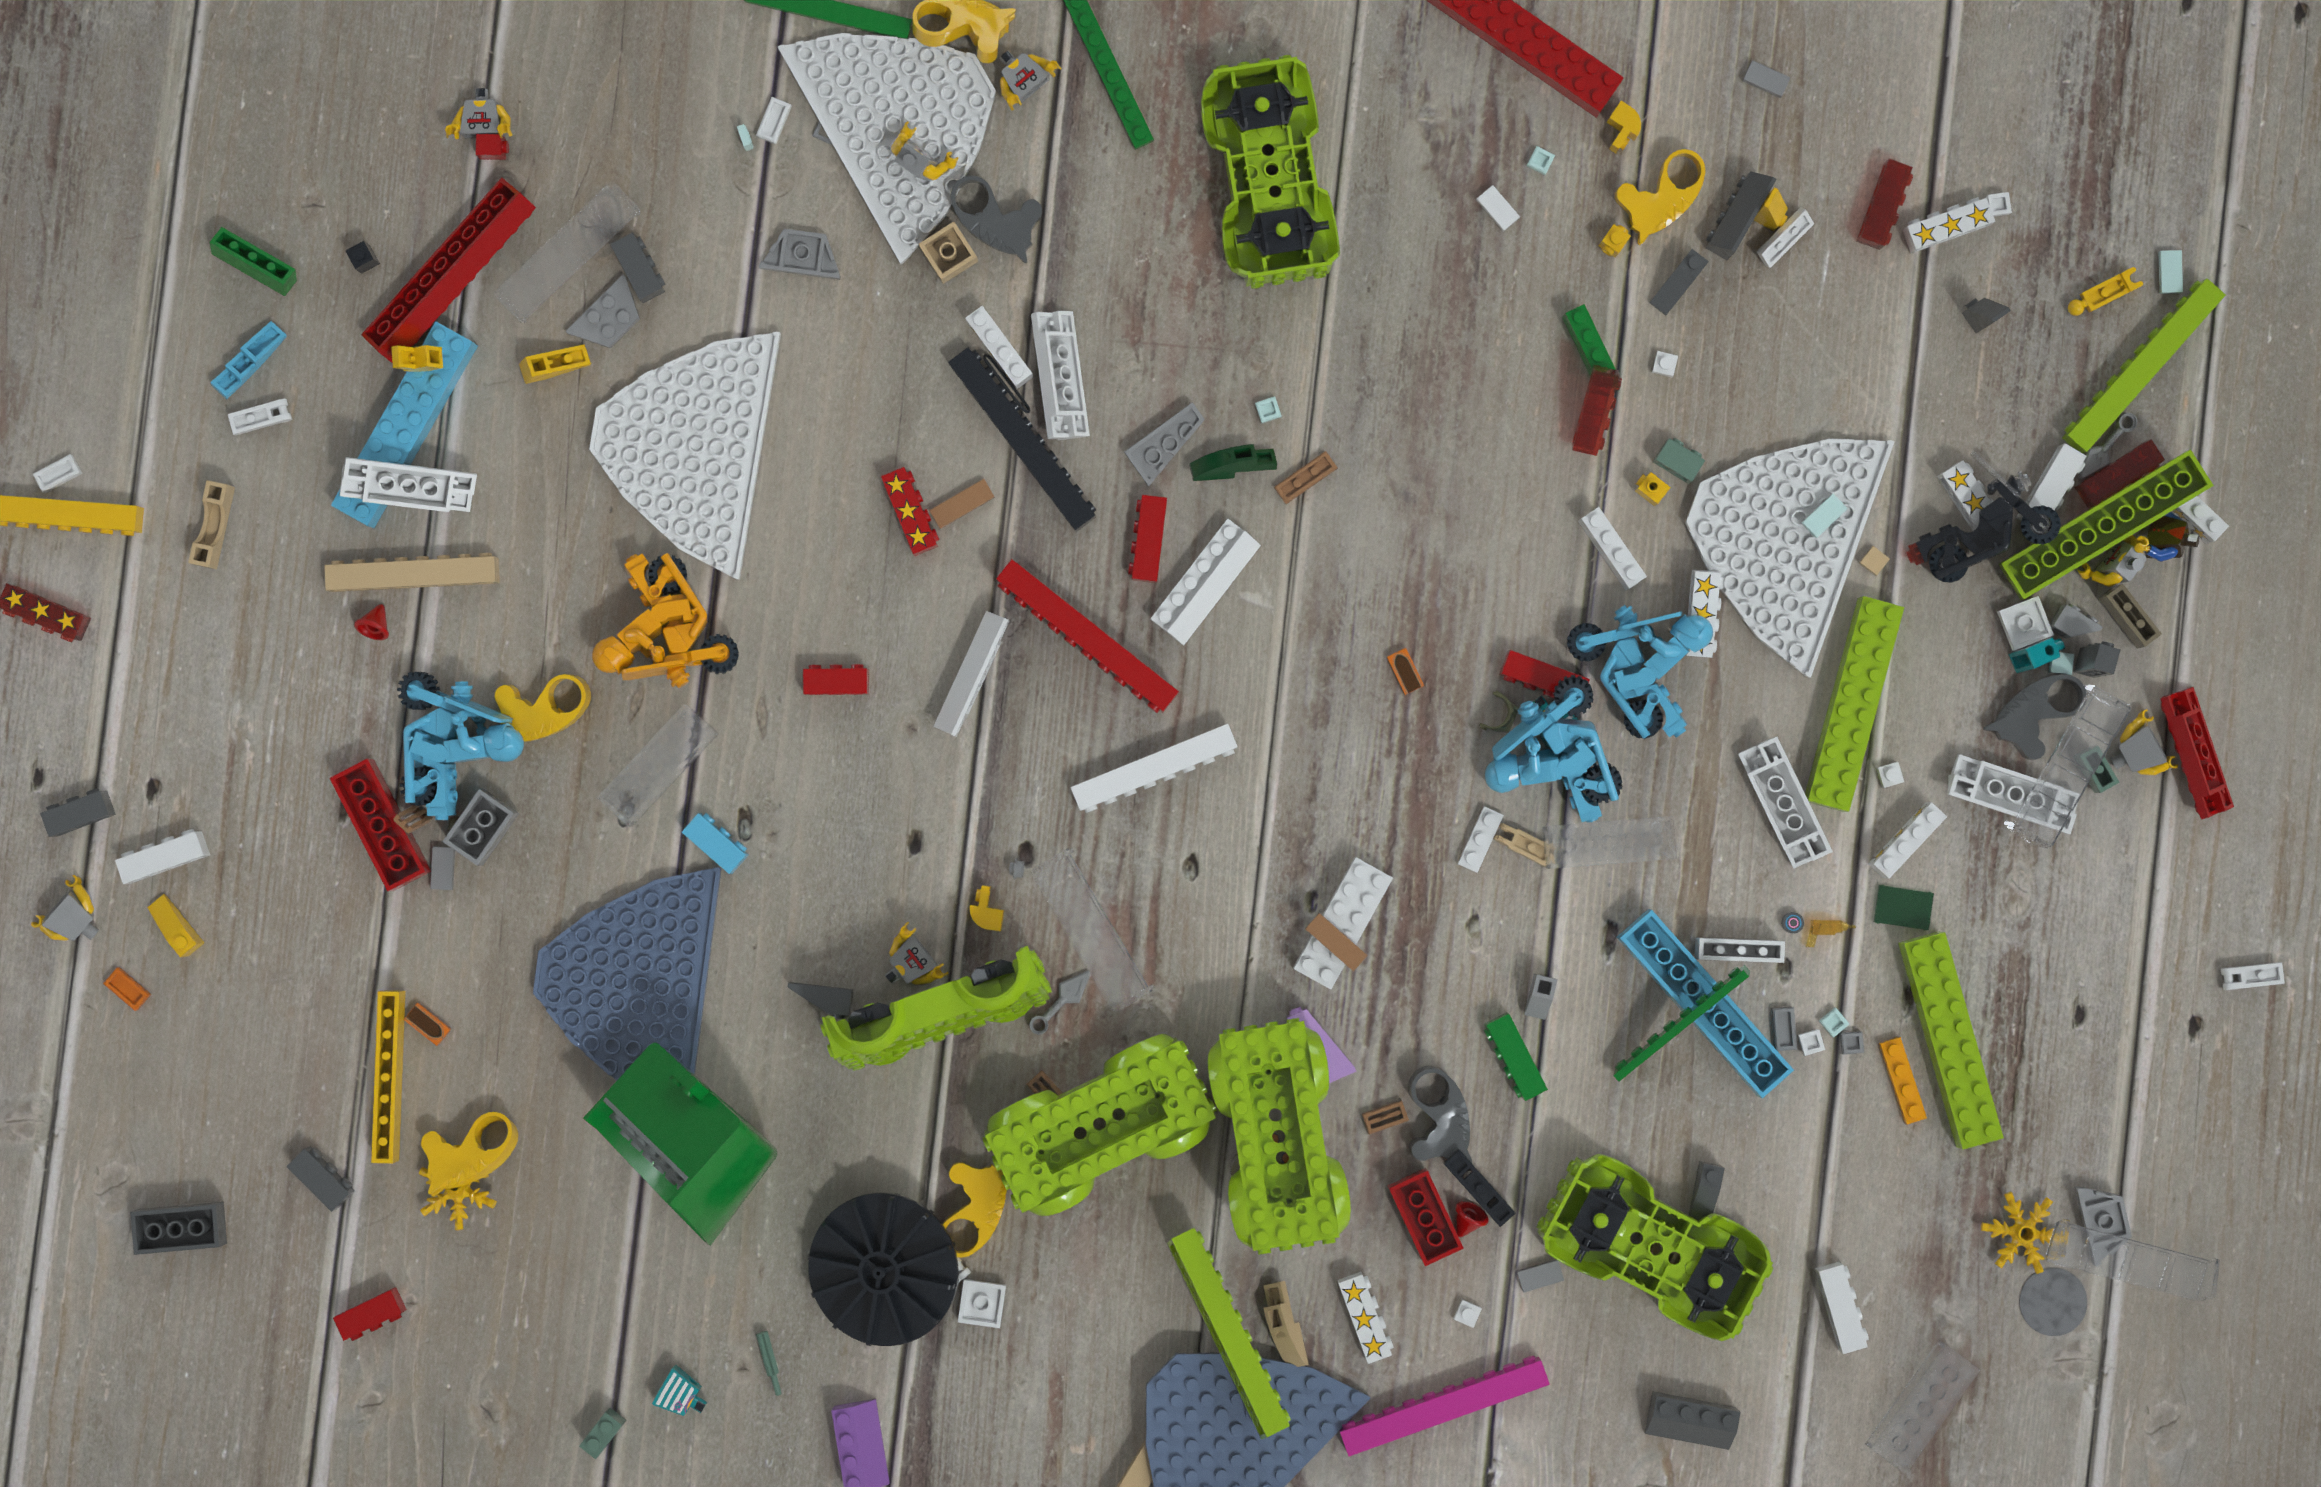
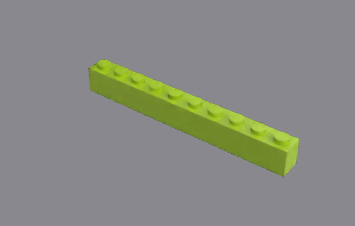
M2208 278L2201 282L2197 280L2189 288L2190 294L2187 297L2183 296L2175 304L2177 308L2174 312H2168L2161 320L2163 324L2159 328L2155 327L2148 334L2149 340L2145 344L2141 343L2134 350L2135 356L2131 360L2128 358L2119 367L2121 369L2117 376L2114 374L2106 382L2108 386L2104 391L2099 390L2092 398L2094 402L2089 407L2086 405L2078 413L2080 418L2076 422L2072 421L2064 429L2066 433L2062 439L2082 454L2086 453L2226 296L2224 292Z

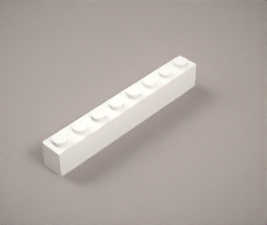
M1226 724L1072 786L1071 790L1079 810H1085L1088 813L1098 809L1097 804L1104 802L1105 805L1117 801L1116 797L1124 794L1125 797L1137 793L1136 789L1144 786V789L1156 785V780L1163 778L1165 782L1175 778L1176 772L1183 770L1184 774L1196 769L1194 765L1202 762L1203 765L1214 762V757L1222 754L1223 758L1235 753L1234 749L1237 748V744L1229 725Z

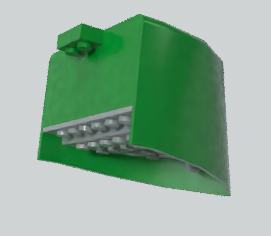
M658 1043L650 1044L583 1117L586 1122L599 1131L657 1194L709 1246L712 1245L777 1157V1149L758 1130Z

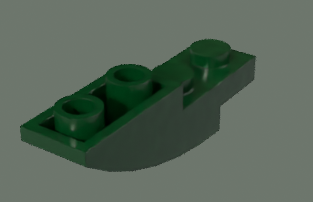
M1254 444L1207 454L1191 462L1189 467L1193 481L1233 479L1236 472L1277 470V460L1274 449L1255 450Z

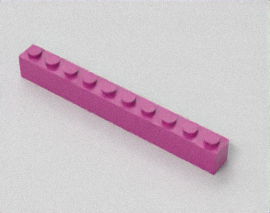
M1529 1356L1517 1365L1509 1363L1503 1366V1370L1497 1372L1490 1370L1483 1373V1377L1477 1379L1471 1377L1463 1380L1461 1385L1455 1386L1451 1384L1442 1388L1443 1391L1436 1394L1434 1391L1422 1395V1399L1416 1401L1414 1399L1402 1402V1406L1396 1408L1394 1406L1386 1407L1382 1410V1413L1364 1415L1362 1417L1363 1420L1357 1422L1350 1420L1343 1424V1427L1339 1430L1347 1454L1352 1456L1548 1386L1550 1383L1542 1361L1539 1357Z

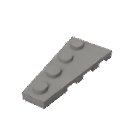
M1193 402L1124 451L1148 486L1151 485L1158 474L1161 473L1169 461L1205 420Z

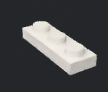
M1800 207L1756 251L1765 266L1771 268L1814 225L1806 209Z
M1483 806L1458 861V865L1478 873L1504 815Z

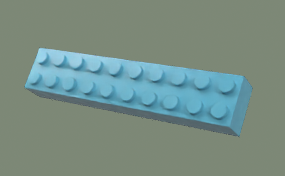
M435 321L422 346L442 347L443 368L432 371L406 372L357 459L411 465L478 345ZM339 490L331 506L366 526L375 528L387 505L362 502V499L342 497L339 494Z
M1647 909L1616 937L1681 1011L1688 1006L1691 1009L1697 1004L1695 1001L1704 993L1708 995L1713 991L1712 987L1716 984V981L1653 910ZM1728 995L1693 1022L1694 1026L1749 1088L1762 1099L1794 1071Z

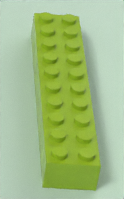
M2191 449L2187 450L2062 525L2057 537L2051 542L2042 545L2032 543L1998 565L2020 600H2024L2214 485Z
M1866 596L1857 598L1805 790L1809 803L1841 812L1850 811L1904 611L1902 606Z
M1938 931L1898 942L1956 1147L1964 1150L2003 1139V1133L1946 933Z
M1192 1228L1172 1238L1167 1244L1262 1440L1289 1427L1291 1419L1287 1410H1282L1279 1401H1281L1280 1395L1276 1389H1272L1269 1383L1271 1377L1267 1369H1262L1260 1361H1262L1258 1350H1253L1250 1344L1252 1341L1251 1335L1247 1329H1243L1240 1323L1243 1320L1237 1309L1234 1310L1231 1304L1233 1299L1230 1292L1224 1290L1221 1284L1224 1281L1219 1270L1215 1271L1212 1265L1214 1259L1210 1251H1205L1203 1246L1205 1241L1201 1232H1196L1195 1228Z

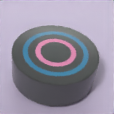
M1789 912L1783 916L1781 924L1786 932L1798 933L1803 929L1804 919L1796 912Z

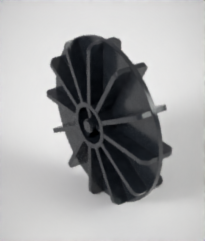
M870 1193L846 1201L825 1218L811 1244L810 1253L807 1257V1260H809L808 1272L812 1288L811 1296L816 1299L820 1309L833 1324L832 1327L835 1330L838 1328L851 1338L866 1343L867 1346H896L919 1339L931 1331L943 1319L954 1300L957 1285L959 1284L958 1260L954 1247L955 1242L951 1240L947 1230L931 1209L928 1210L918 1202L901 1196L898 1193Z

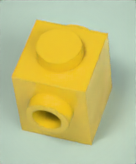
M1613 224L1598 246L1602 248L1601 250L1605 254L1616 258L1631 235L1628 234L1629 231L1625 227Z
M1652 472L1647 474V476L1642 474L1635 483L1638 486L1635 492L1653 506H1656L1671 488Z

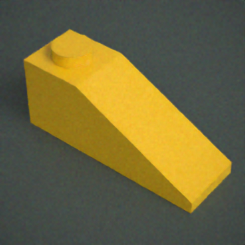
M1774 187L1769 192L1754 221L1772 231L1778 226H1783L1788 217L1785 215L1788 208L1777 188Z
M585 344L527 356L519 363L525 384L546 380L591 365Z
M165 894L147 907L166 941L179 957L191 955L205 943Z

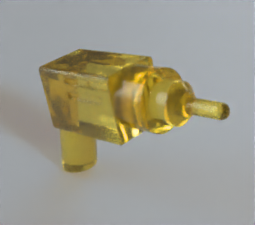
M1811 920V928L1805 947H1815L1818 935H1835L1836 933L1846 931L1848 928H1856V925H1848L1846 922H1842V920Z

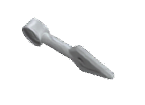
M2120 414L2115 420L2116 429L2102 446L2091 447L2086 452L2085 466L2079 474L2080 480L2109 466L2108 451L2123 432L2133 431L2137 426V418L2134 414ZM2125 416L2131 420V425L2128 428H2124L2121 424Z
M1089 971L1059 983V998L1042 1016L1038 1015L1031 1019L1029 1026L1033 1033L1038 1035L1045 1033L1048 1029V1021L1065 1003L1080 1002L1090 976ZM1036 1019H1042L1045 1022V1028L1042 1031H1036L1033 1028V1022Z

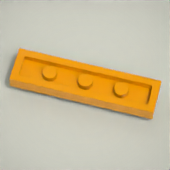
M1901 1037L1880 1042L1881 1053L1905 1124L1908 1125L1927 1119Z

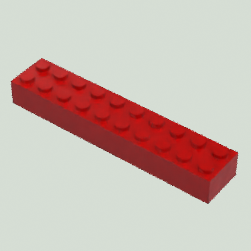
M1426 0L1595 118L1598 117L1624 79L1620 74L1512 0Z
M501 177L361 335L381 355L393 363L392 347H412L415 345L425 331L432 327L434 321L447 310L451 302L461 294L467 284L474 280L476 274L489 263L493 255L504 246V243L510 236L517 232L518 227L531 216L536 207Z
M1013 559L1010 560L996 578L999 583L997 586L1007 595L1011 592L1016 596L1014 600L1024 609L1026 606L1032 609L1031 614L1039 621L1045 619L1048 622V628L1057 635L1060 632L1064 634V639L1074 648L1076 645L1082 649L1081 654L1090 661L1093 658L1098 661L1097 666L1106 674L1109 671L1115 675L1114 680L1121 686L1125 687L1127 684L1132 688L1130 692L1139 700L1142 698L1146 699L1149 702L1147 706L1155 713L1159 711L1164 713L1179 694L1177 689Z

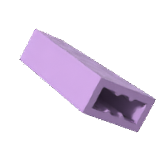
M1297 1007L1289 1011L1290 1015L1286 1016L1287 1020L1299 1018V1021H1304L1306 1027L1320 1035L1327 1056L1329 1083L1357 1072L1352 1063L1306 1008L1301 1009V1007Z

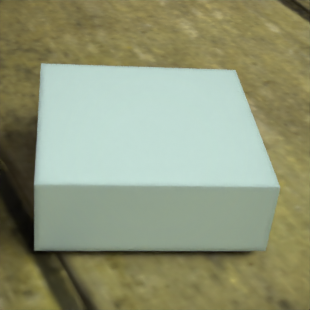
M744 124L737 126L745 150L753 149L754 146L747 127Z
M1536 146L1527 167L1546 175L1555 155Z
M1275 396L1255 403L1261 424L1282 417Z
M2059 652L2060 658L2050 662L2048 673L2072 675L2074 654Z
M1835 1007L1819 1020L1833 1038L1849 1025L1848 1021Z

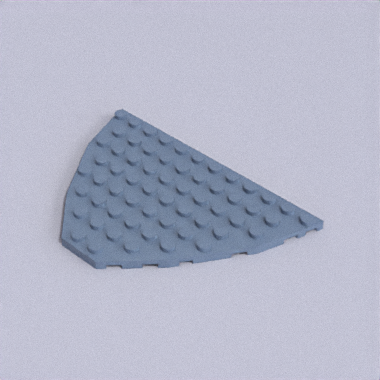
M721 867L653 880L587 913L538 951L533 994L543 1004L555 1023L560 1026L569 1041L580 1048L586 1056L616 1081L652 1043L661 1045L695 1075Z
M1175 1353L1146 1383L1145 1445L1153 1486L1285 1487L1343 1427L1342 1425L1346 1424L1369 1401L1370 1397L1311 1366L1297 1367L1284 1361L1261 1357L1262 1361H1260L1262 1369H1267L1271 1377L1269 1383L1272 1389H1276L1280 1395L1281 1401H1279L1282 1410H1287L1291 1419L1289 1427L1261 1440L1220 1353Z

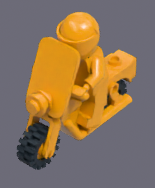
M643 553L639 556L637 554L630 556L626 560L627 563L624 564L625 570L630 576L628 581L634 590L638 588L642 594L639 597L645 607L649 606L651 611L647 609L617 634V639L614 636H610L598 642L592 652V660L595 666L602 672L622 674V680H634L667 674L666 678L671 680V686H677L678 688L683 687L689 682L690 674L685 672L686 666L703 665L709 672H715V674L730 672L736 666L739 657L737 644L733 642L731 637L728 638L724 634L723 636H720V634H716V636L711 635L709 639L704 640L699 650L690 651L707 625V613L687 583V570L680 558L677 559L674 555L671 557L666 553L663 556H658L657 560L654 559L652 565L649 566V562ZM648 569L649 582L651 583L650 587L648 586L645 580V573ZM676 591H680L681 593L679 595H673ZM660 634H663L670 654L666 657L663 647L653 645V640ZM638 651L647 659L653 660L651 665L628 668L633 664L635 660L634 654Z

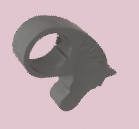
M966 176L958 180L951 191V202L963 226L981 242L998 251L1017 255L1024 263H1027L1026 251L1033 245L1031 233L1042 217L1040 203L1030 199L1024 202L1021 210H1014L1003 215L1000 212L990 185L984 179L978 176ZM968 183L982 185L989 194V200L983 212L976 213L975 216L963 212L956 202L958 189Z
M2054 675L2037 680L2017 692L2002 707L1995 722L1985 726L1983 730L1993 731L1998 740L2012 743L2025 759H2039L2044 756L2046 749L2044 743L2038 739L2040 733L2038 721L2042 719L2066 718L2079 713L2087 700L2086 688L2078 678L2071 675ZM2058 680L2069 682L2077 691V703L2067 713L2055 710L2047 702L2048 694L2046 692Z
M1424 1066L1417 1069L1409 1079L1408 1092L1411 1099L1434 1120V1123L1427 1129L1424 1137L1414 1138L1410 1142L1409 1150L1411 1154L1420 1161L1434 1157H1445L1448 1159L1459 1149L1472 1163V1158L1467 1150L1470 1142L1468 1109L1459 1087L1444 1071L1435 1066ZM1437 1073L1444 1078L1446 1084L1445 1097L1443 1096L1439 1103L1426 1104L1418 1100L1415 1088L1418 1080L1423 1075Z

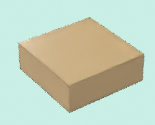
M1872 546L1859 564L1877 576L1890 558Z

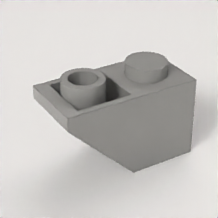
M2072 604L2060 606L2050 622L2052 631L2063 638L2092 633L2103 628L2098 624L2099 621L2090 615H2083L2080 613V609Z
M1533 974L1524 1015L1546 1019L1553 1001L1558 979Z

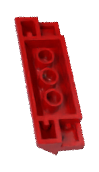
M2194 686L2162 696L2160 698L2161 709L2166 715L2168 730L2173 735L2174 747L2180 756L2181 768L2183 773L2186 774L2188 789L2193 795L2195 810L2200 815L2201 820L2233 808L2234 804Z

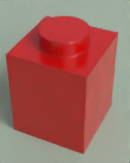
M476 134V156L480 160H506V154L509 153V142L506 141L503 135V138H500L499 134Z

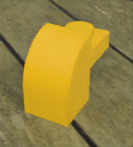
M1622 100L1606 122L1620 131L1609 150L1615 154L1619 148L1624 150L1630 139L1635 141L1641 130L1639 114Z
M429 345L414 348L393 346V368L403 369L405 372L442 369V347Z
M982 885L981 889H977L975 898L979 905H970V915L973 921L981 928L1001 931L1004 910L988 907L991 886Z

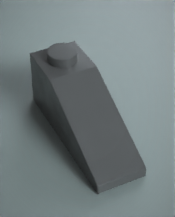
M1691 249L1650 301V304L1666 316L1709 261Z
M1984 297L1980 301L1975 298L1965 305L1967 310L1962 312L1974 332L1978 333L2011 310L2005 305Z
M794 982L788 983L787 987L824 1012L832 1014L835 1018L845 1019V1015H851L854 989Z
M1699 1161L1689 1216L1699 1221L1714 1212L1722 1185L1724 1167Z

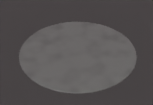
M2043 1269L2044 1272L2033 1274L2025 1282L2021 1290L2020 1310L2022 1316L2032 1329L2043 1335L2060 1336L2067 1334L2082 1322L2086 1314L2087 1294L2085 1288L2075 1275L2064 1269Z

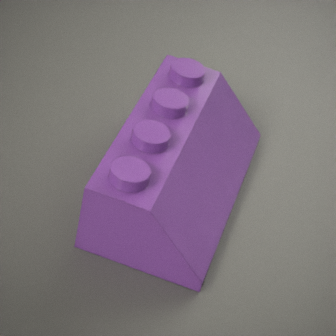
M876 1399L834 1406L831 1412L844 1487H883L890 1484Z

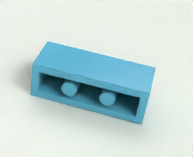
M698 813L682 833L728 874H733L748 857L749 854L745 852L747 848L741 842L737 841L735 843L730 839L731 834L725 828L721 827L719 829L714 825L715 820L709 814L705 813L703 815Z

